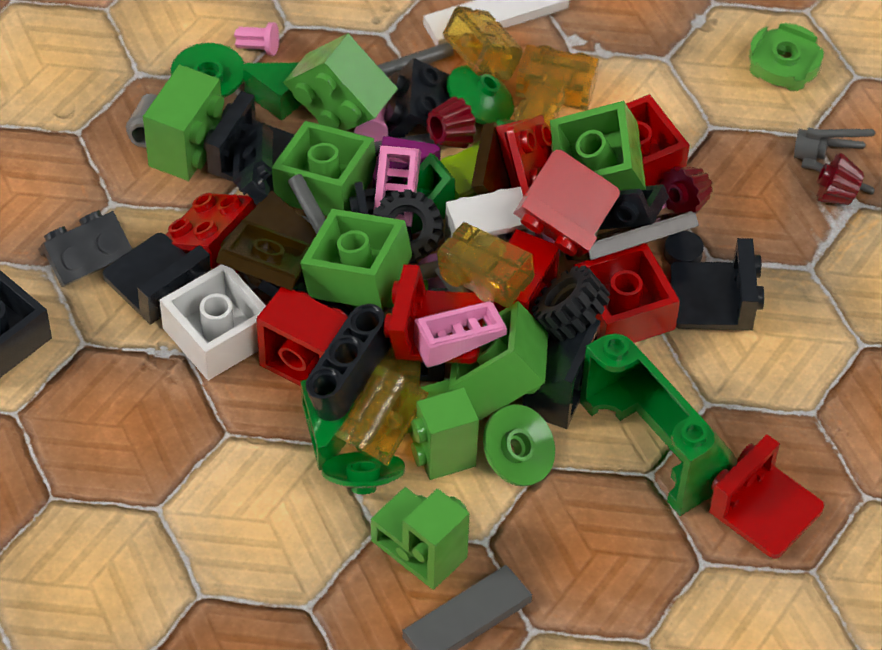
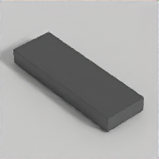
M505 565L403 629L402 638L412 650H458L532 602V594L512 570Z

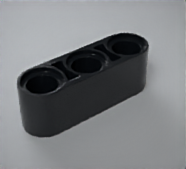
M363 304L355 308L308 376L306 390L316 414L321 419L335 421L344 417L349 412L391 348V339L386 338L384 333L385 314L379 306Z

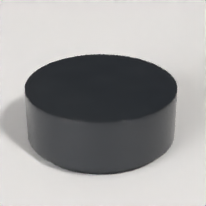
M690 231L669 235L665 241L664 257L670 265L677 261L701 262L704 250L703 241L697 234Z

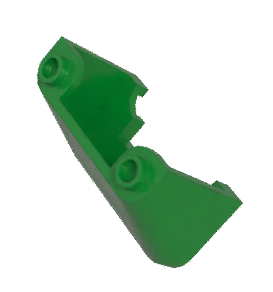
M608 334L586 346L580 404L591 416L597 414L599 409L616 412L615 416L620 421L637 412L682 463L672 468L671 479L675 482V486L668 493L667 502L679 516L711 498L714 492L711 486L717 475L724 469L730 471L737 464V458L734 453L628 337L621 334Z

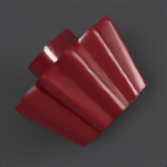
M454 96L428 113V119L426 120L428 125L427 131L430 134V139L434 140L435 144L465 149L468 148L469 144L474 143L473 135L476 134L474 126L475 117L471 113V106L465 103L464 98L458 99Z
M836 154L830 164L826 163L817 178V184L819 185L817 201L842 205L851 204L863 183L864 172L844 154Z
M672 167L670 171L663 173L664 180L660 182V185L664 184L669 196L666 201L667 209L674 212L692 211L693 213H698L710 199V194L713 192L711 187L712 181L709 179L708 173H704L702 168Z

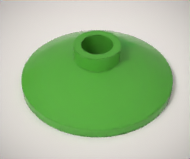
M518 404L502 407L495 411L488 419L483 434V446L486 458L494 472L504 481L516 486H530L543 480L550 472L555 459V442L546 421L533 409Z

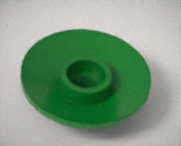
M200 43L184 49L175 57L171 65V76L180 64L220 79L221 96L227 97L234 93L243 83L244 62L241 56L228 46L218 43Z
M462 65L455 68L449 75L447 89L450 98L454 96L458 99L464 98L465 103L471 106V113L475 117V122L484 125L497 122L496 118L510 119L513 115L514 102L509 90L491 72L473 65Z
M359 451L340 454L328 459L322 464L321 471L322 476L326 480L341 486L351 487L353 493L371 494L376 491L377 486H382L399 479L405 473V463L399 457L388 453Z

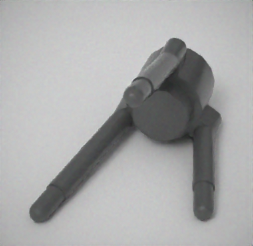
M799 129L794 158L803 159L802 168L814 169L820 172L824 165L817 162V159H825L827 146L863 149L866 146L863 141L835 138L872 137L875 135V130ZM862 183L860 190L869 194L875 192L872 186Z

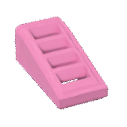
M380 146L374 209L380 206V201L385 197L386 191L404 192V189H410L412 192H417L421 151L419 149ZM390 162L409 163V170L389 168ZM388 176L408 178L407 185L387 183ZM404 212V215H398L395 219L405 220L406 227H412L414 213Z
M492 301L418 318L414 322V343L427 368L442 364L507 335V327ZM483 318L487 326L481 327L478 320ZM468 326L470 330L465 331L463 327Z

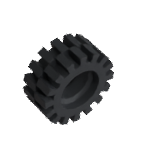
M404 189V192L400 193L395 191L391 193L392 196L387 199L384 197L380 201V206L378 208L375 207L373 214L375 216L395 219L401 213L412 212L421 218L423 223L422 232L415 240L410 241L412 257L409 262L410 264L417 263V260L425 258L439 247L438 243L443 238V219L435 203L430 198H427L425 194L419 191L415 193L410 189Z
M581 265L580 268L575 266L572 267L570 273L566 270L561 273V278L551 280L550 283L552 285L549 288L544 287L542 289V296L536 297L534 301L536 305L532 307V315L554 340L564 341L566 337L569 339L574 338L577 331L582 333L587 330L585 326L588 323L593 325L597 321L595 316L605 311L603 306L609 303L610 299L608 296H610V293L589 268Z

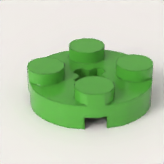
M781 23L778 29H771L767 31L768 26L759 30L751 41L749 51L750 72L753 76L761 78L768 83L785 87L791 91H799L804 88L805 83L812 81L818 75L822 66L824 51L817 44V37L813 32L791 23ZM785 52L792 54L791 58H785L780 55H784Z

